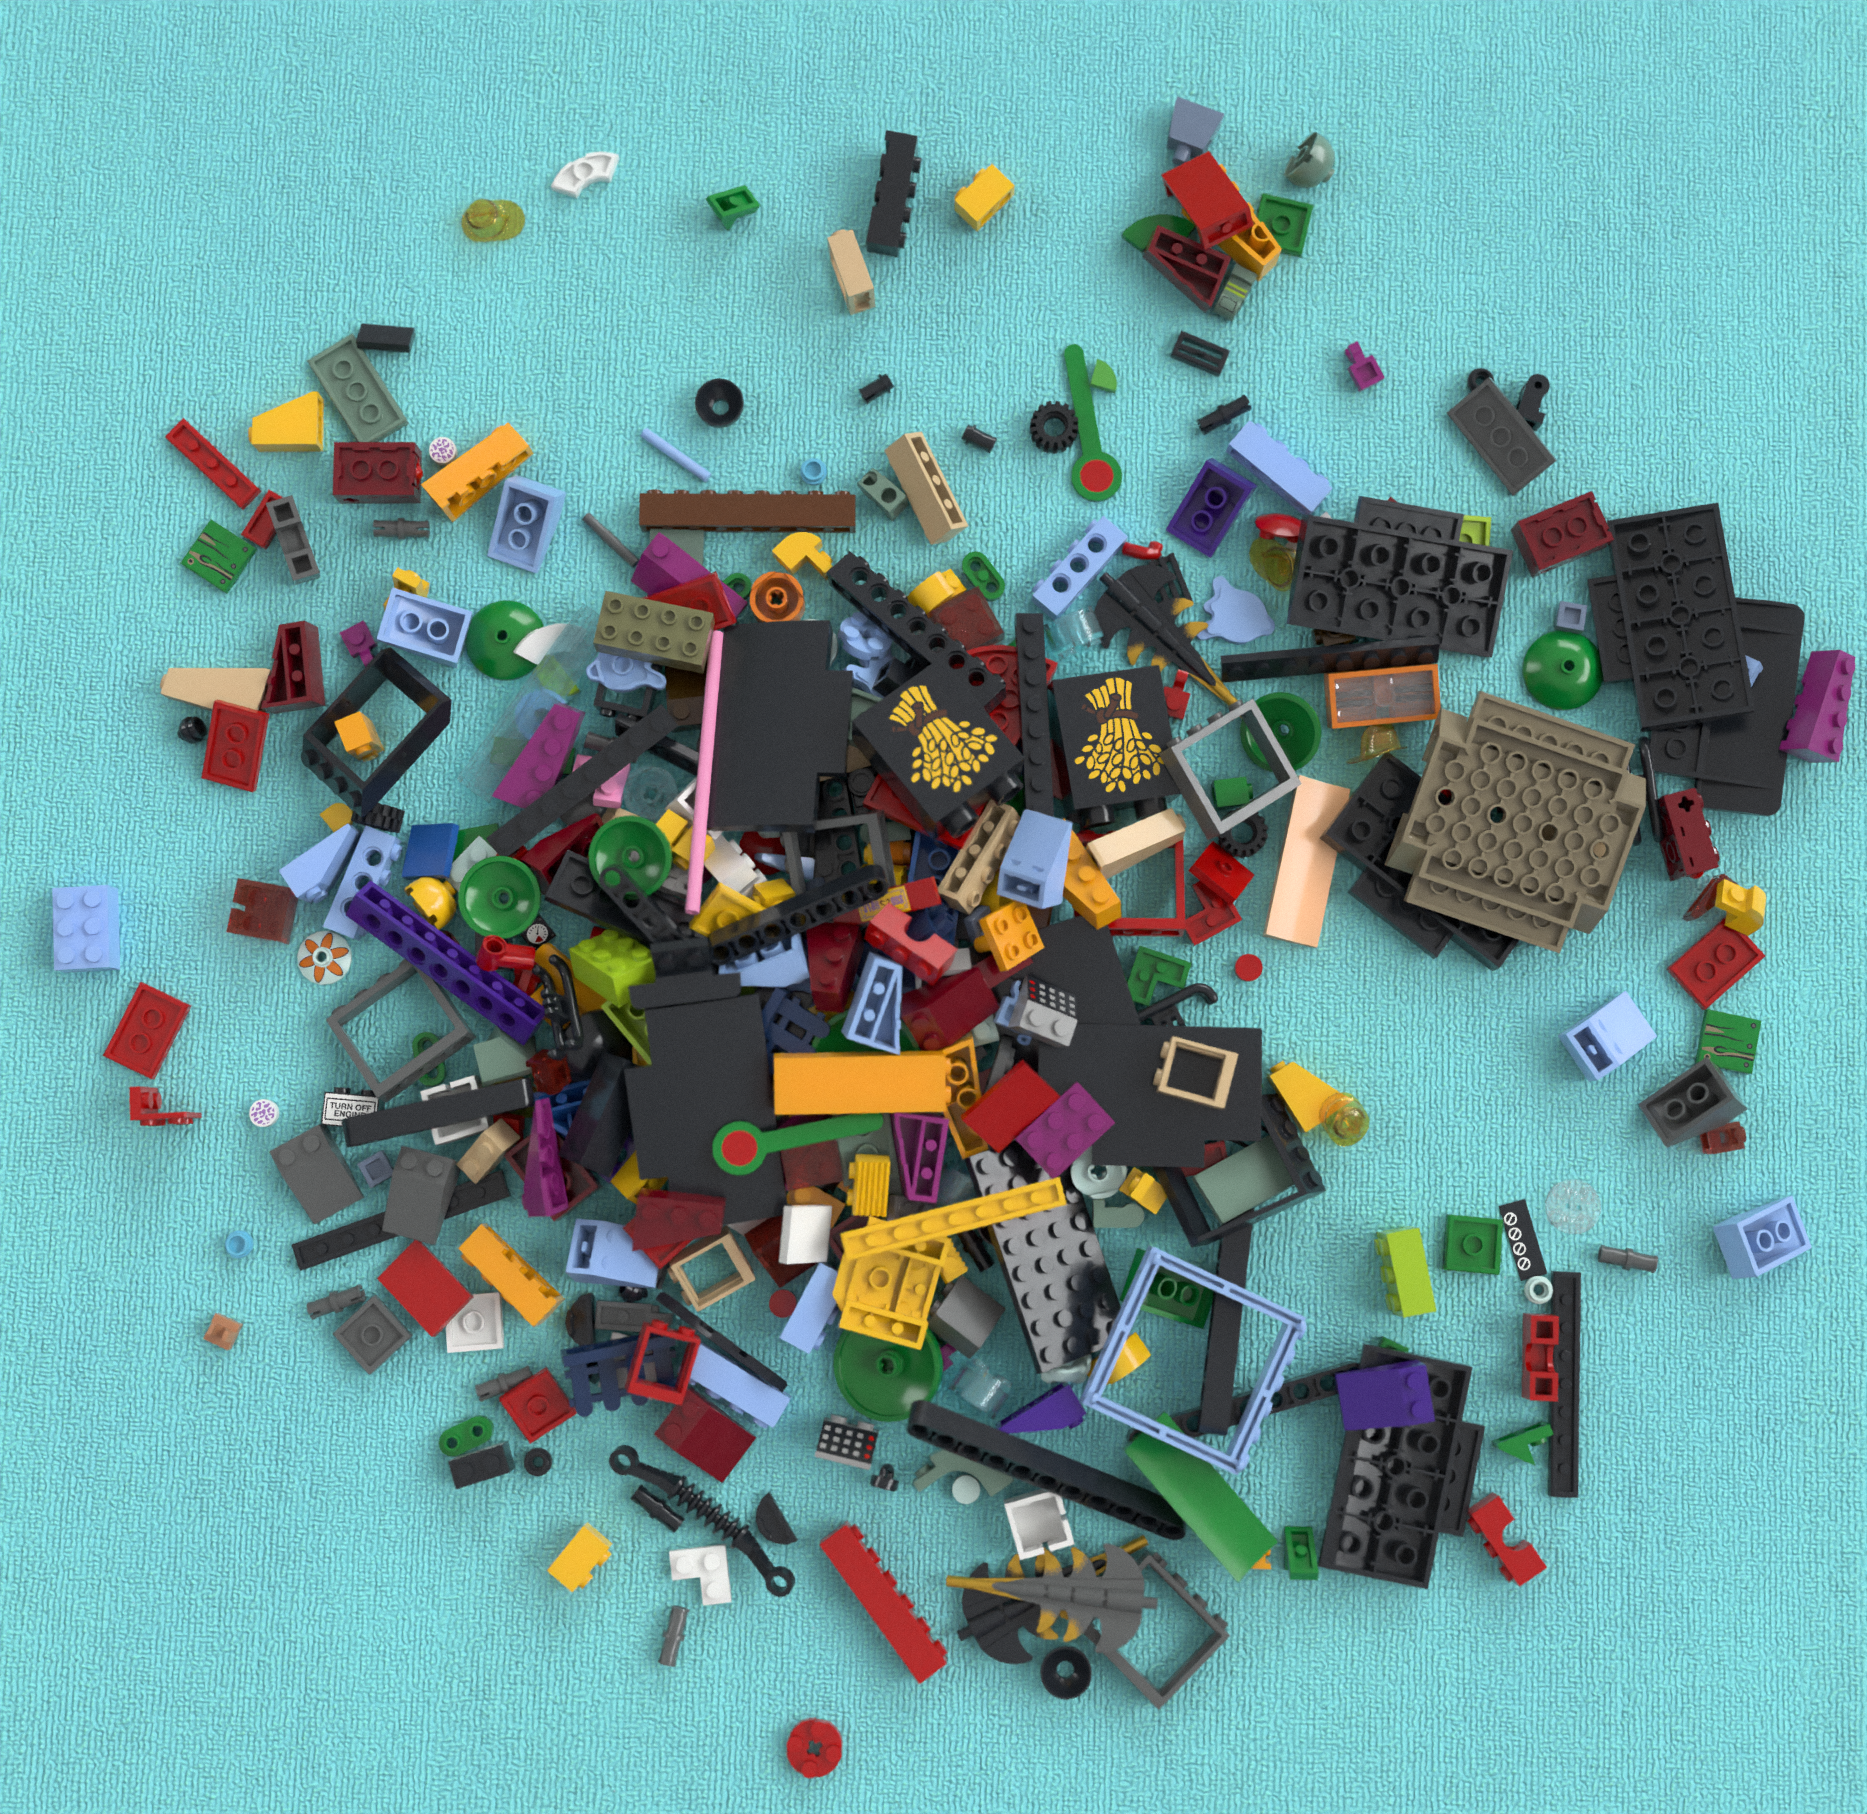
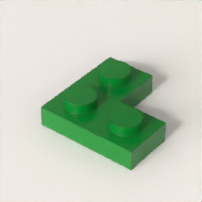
M1139 946L1127 981L1133 1001L1148 1007L1157 981L1183 989L1192 963Z

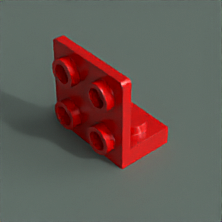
M129 1087L130 1121H140V1126H166V1120H168V1124L186 1125L193 1124V1119L202 1118V1113L199 1112L158 1113V1109H161L162 1098L161 1094L158 1093V1088Z

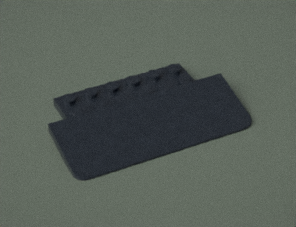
M1735 597L1745 655L1761 662L1763 670L1758 674L1751 687L1755 712L1691 725L1649 731L1648 739L1654 773L1695 779L1694 788H1696L1697 794L1699 793L1703 799L1704 810L1771 816L1778 812L1781 807L1788 753L1779 750L1781 741L1787 740L1789 731L1786 730L1788 720L1792 719L1805 615L1803 610L1795 604Z

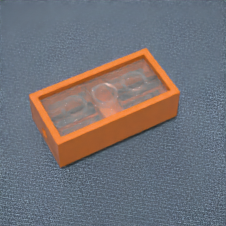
M1438 664L1323 674L1327 728L1336 729L1433 720L1437 718L1441 708Z

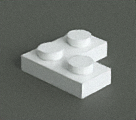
M726 1544L670 1550L672 1580L700 1577L703 1606L732 1601Z

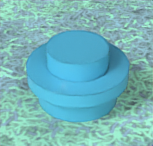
M811 458L802 464L800 475L805 483L819 485L825 480L827 469L821 460Z
M242 1230L230 1233L225 1241L227 1253L234 1258L248 1256L254 1246L251 1235Z

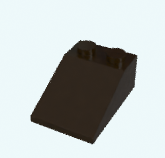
M708 655L703 674L665 666L667 710L678 725L672 732L701 730Z

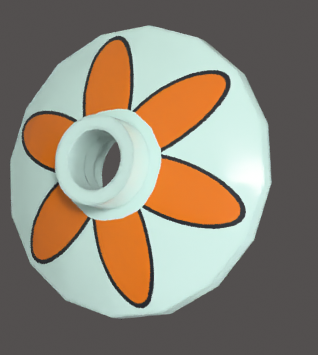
M330 931L316 932L308 936L300 945L297 954L298 967L303 976L313 983L320 985L333 984L341 980L349 971L352 962L351 949L347 941L337 933ZM321 952H325L327 956L323 962L318 960V955Z

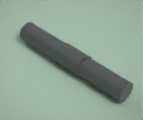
M590 512L583 517L582 520L632 568L638 564L639 559Z

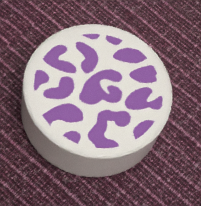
M439 437L430 444L429 454L438 465H449L457 458V447L449 438Z
M261 1099L252 1104L249 1116L255 1125L269 1127L278 1120L279 1108L273 1101Z

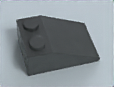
M1705 1057L1638 1104L1667 1148L1724 1126L1747 1110L1720 1068L1708 1057Z
M317 1125L269 1151L282 1177L314 1224L365 1198L327 1125Z
M401 1146L392 1173L382 1231L436 1245L461 1171L456 1165L458 1162L451 1158Z

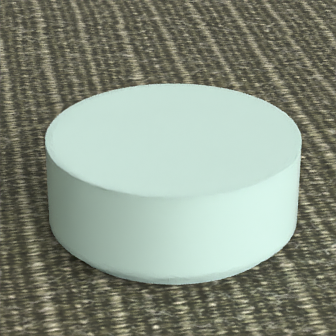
M968 1474L957 1477L952 1485L953 1496L958 1502L963 1504L974 1502L980 1494L978 1480Z

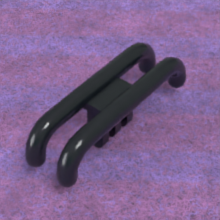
M1642 736L1638 739L1643 774L1636 776L1646 779V806L1648 805L1653 839L1655 842H1662L1664 840V831L1650 743L1647 737ZM1629 762V764H1628L1626 770H1627V771H1630L1629 773L1631 774V768H1630V762ZM1638 826L1632 843L1634 846H1638L1642 842L1640 826Z
M553 954L550 955L548 961L560 973L565 995L562 996L556 993L554 981L545 968L536 964L533 966L532 973L543 983L544 989L540 993L543 999V1008H545L544 1014L546 1018L551 1020L556 1048L549 1049L548 1057L552 1060L560 1061L565 1058L567 1048L577 1051L583 1047L585 1039L570 968L562 958ZM570 1021L573 1038L566 1040L563 1025Z
M1195 983L1137 1013L1140 1022L1150 1018L1153 1025L1174 1026L1172 1022L1176 1020L1178 1026H1186L1176 1004L1192 996L1199 995L1203 997L1208 1005H1212L1218 1001V995L1207 984Z

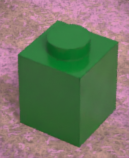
M1246 776L1214 780L1211 783L1215 811L1236 809L1253 799L1252 784L1247 783Z

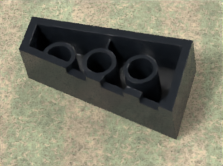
M886 130L884 139L886 154L882 153L879 174L881 181L878 180L876 184L874 198L876 206L872 207L866 246L867 252L898 257L900 248L904 249L907 233L903 232L905 223H910L912 208L908 207L910 198L914 199L916 195L917 183L913 182L915 173H920L922 158L918 157V136Z

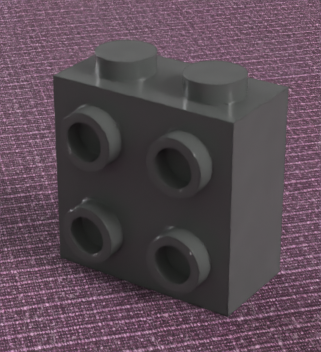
M961 1275L955 1283L950 1281L946 1284L940 1293L944 1296L941 1302L936 1300L929 1309L928 1314L931 1317L927 1321V1327L970 1359L981 1348L1006 1308Z

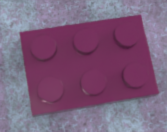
M1076 1081L1015 1139L1047 1174L1054 1179L1112 1127L1115 1122Z

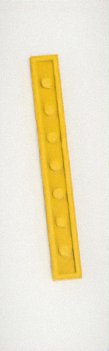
M1060 1177L848 1231L841 1233L840 1236L848 1262L1067 1204Z

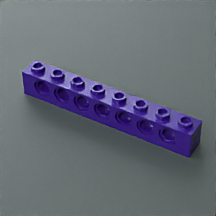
M371 880L355 894L346 913V916L523 1046L538 1031L545 1019V1008L497 972H488L479 968L474 955Z

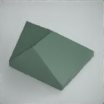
M495 1026L486 1041L473 1045L484 1086L538 1072L534 1035L523 1046L499 1027Z

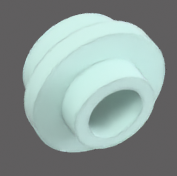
M1534 1276L1525 1283L1524 1293L1529 1301L1543 1304L1551 1298L1553 1287L1547 1278ZM1539 1284L1542 1287V1292L1536 1295L1533 1289Z

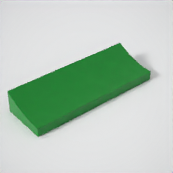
M1165 1411L1154 1419L1183 1433ZM1143 1431L1123 1447L1124 1452L1237 1582L1278 1543L1274 1536L1208 1461Z

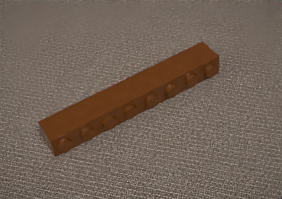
M653 489L647 490V493H640L639 526L642 532H650V529L704 530V532L856 533V496L850 495L848 491H836L834 494H824L822 491H809L808 494H797L796 491L785 490L781 491V494H770L766 490L754 491V494H743L740 490H729L727 494H716L714 490H702L700 494H690L687 490L663 493L661 490Z

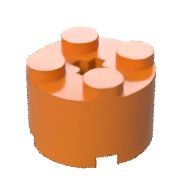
M776 571L767 572L756 579L750 592V606L758 623L800 621L805 612V599L802 587L790 574ZM773 599L782 600V604H773Z

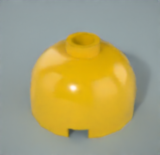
M421 877L404 888L406 895H411L414 898L413 905L420 914L438 930L447 925L454 917L457 904L453 895L456 894V891L447 880L442 883L437 878Z

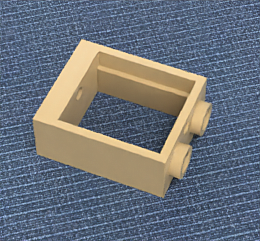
M853 229L848 231L838 230L831 237L827 238L829 258L849 313L853 315L875 307L874 287Z
M1172 1036L1169 1042L1164 1041L1160 1058H1164L1162 1069L1157 1068L1153 1085H1157L1156 1093L1222 1110L1225 1108L1238 1054ZM1176 1047L1222 1060L1212 1099L1166 1086Z
M727 1225L722 1227L720 1234L706 1236L681 1250L669 1261L670 1268L667 1269L673 1282H680L684 1290L681 1291V1295L688 1306L693 1304L697 1312L756 1280L751 1265ZM722 1243L738 1272L697 1293L681 1265Z

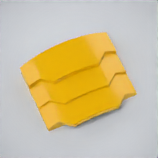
M869 1216L866 1227L887 1221ZM940 1237L848 1262L844 1252L832 1296L842 1312L839 1327L921 1350L928 1326L926 1320L941 1266L944 1267L951 1239Z

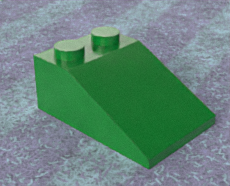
M1140 1248L1136 1250L1120 1297L1122 1302L1126 1297L1146 1250ZM1159 1265L1140 1310L1203 1329L1212 1304L1213 1290Z

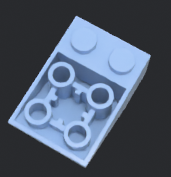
M1025 809L1000 867L997 895L1041 909L1061 904L1072 822Z
M1624 991L1559 1034L1558 1037L1587 1080L1597 1081L1623 1064L1656 1038L1657 1035L1631 997Z
M576 1219L566 1273L575 1282L655 1289L659 1268L642 1250L632 1251L633 1239L623 1230L625 1225L600 1220Z

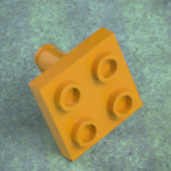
M1012 900L978 920L984 935L974 940V947L979 953L992 951L1000 972L1009 970L1044 948L1025 903Z

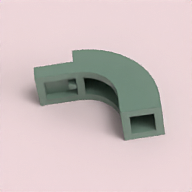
M939 1448L929 1454V1458L934 1465L930 1467L929 1464H926L914 1473L916 1478L913 1479V1484L918 1492H921L949 1472L964 1471L974 1475L992 1497L1012 1483L1014 1479L1009 1475Z

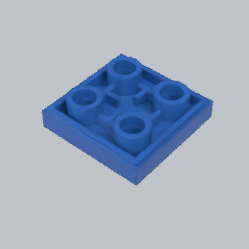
M454 823L412 825L401 877L407 880H415L421 877L449 878L459 826Z

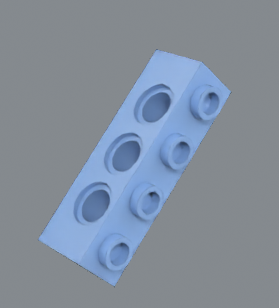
M1105 516L1099 521L1094 519L1084 531L1087 535L1081 541L1076 539L1067 550L1069 555L1063 561L1058 559L1049 570L1052 574L1047 580L1041 579L1032 589L1034 593L1032 602L1055 622L1127 541L1128 536ZM1096 542L1101 545L1102 550L1094 553L1089 550L1088 545ZM1074 562H1080L1085 570L1077 573L1071 569L1070 565ZM1056 582H1063L1067 586V590L1061 593L1056 592L1052 585Z
M365 826L323 927L360 941L361 936L364 937L368 931L346 916L347 910L355 894L360 890L359 885L362 879L369 878L381 888L388 884L392 874L389 871L393 861L398 860L402 851V846H400L402 841L400 839ZM379 852L381 854V861L378 865L372 866L370 858L374 853Z

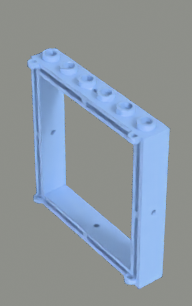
M1148 1245L1079 1401L1086 1406L1238 1475L1248 1464L1250 1455L1247 1453L1251 1444H1255L1260 1436L1261 1428H1259L1262 1418H1267L1271 1411L1273 1403L1270 1400L1274 1391L1278 1392L1284 1380V1376H1282L1283 1370L1286 1365L1289 1366L1295 1356L1293 1347L1297 1339L1300 1340L1306 1331V1317ZM1159 1265L1283 1322L1226 1453L1101 1396Z

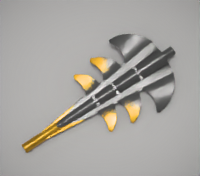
M1108 1543L1104 1544L1107 1567L1102 1577L1096 1576L1091 1560L1082 1551L1072 1547L1071 1552L1074 1565L1070 1577H1064L1060 1562L1050 1551L1044 1550L1045 1570L1043 1577L971 1578L947 1575L946 1579L947 1587L973 1589L1040 1605L1041 1617L1037 1627L1038 1633H1042L1050 1628L1057 1620L1061 1610L1067 1611L1069 1621L1067 1632L1063 1637L1065 1642L1082 1635L1091 1624L1092 1619L1097 1618L1101 1623V1637L1095 1648L1096 1653L1115 1651L1126 1645L1140 1627L1143 1608L1157 1610L1158 1598L1144 1597V1578L1134 1558L1122 1548Z

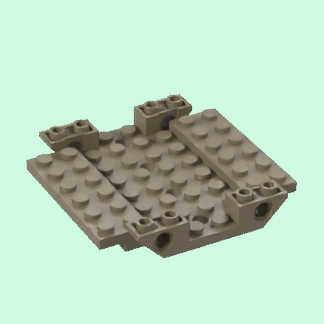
M1478 691L1468 721L1467 717L1440 708L1422 761L1427 763L1409 814H1402L1385 862L1386 866L1410 874L1413 872L1404 901L1557 953L1561 952L1569 928L1590 934L1608 912L1646 807V779L1630 774V771L1626 770L1635 744L1483 691ZM1444 789H1448L1452 795L1451 801L1446 805H1442L1438 800L1439 793ZM1500 807L1503 811V818L1499 822L1494 823L1490 818V812L1493 808ZM1550 824L1554 828V836L1549 840H1545L1541 832L1544 826ZM1598 842H1602L1605 845L1606 851L1603 856L1597 858L1593 854V847Z

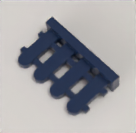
M776 987L762 1011L765 1038L769 1040L766 1047L770 1074L774 1075V1054L772 1051L776 1045L789 1053H817L816 1048L810 1044L814 1035L818 1038H825L831 1033L830 1024L824 1020L826 1015L821 1011L815 1015L800 1005L802 1000L798 997H794L793 1000L789 999L792 992L785 987ZM779 1014L783 1015L780 1023H775ZM790 1020L807 1030L803 1039L786 1029ZM772 1086L775 1107V1087Z
M650 1333L645 1352L652 1350V1353L643 1356L637 1378L646 1380L644 1364L654 1362L657 1381L653 1382L675 1387L677 1377H674L671 1358L676 1357V1350H670L671 1346H676L675 1339ZM640 1334L560 1350L564 1368L569 1367V1370L564 1371L565 1379L571 1378L574 1398L568 1399L569 1406H575L579 1416H589L593 1411V1402L603 1401L608 1411H616L621 1405L620 1397L631 1395L633 1403L638 1406L644 1405L648 1401V1397L629 1393L625 1387L619 1388L616 1369L626 1367L628 1375ZM625 1356V1359L614 1360L615 1357ZM597 1361V1364L595 1365H586V1363ZM599 1373L601 1392L591 1394L588 1375Z

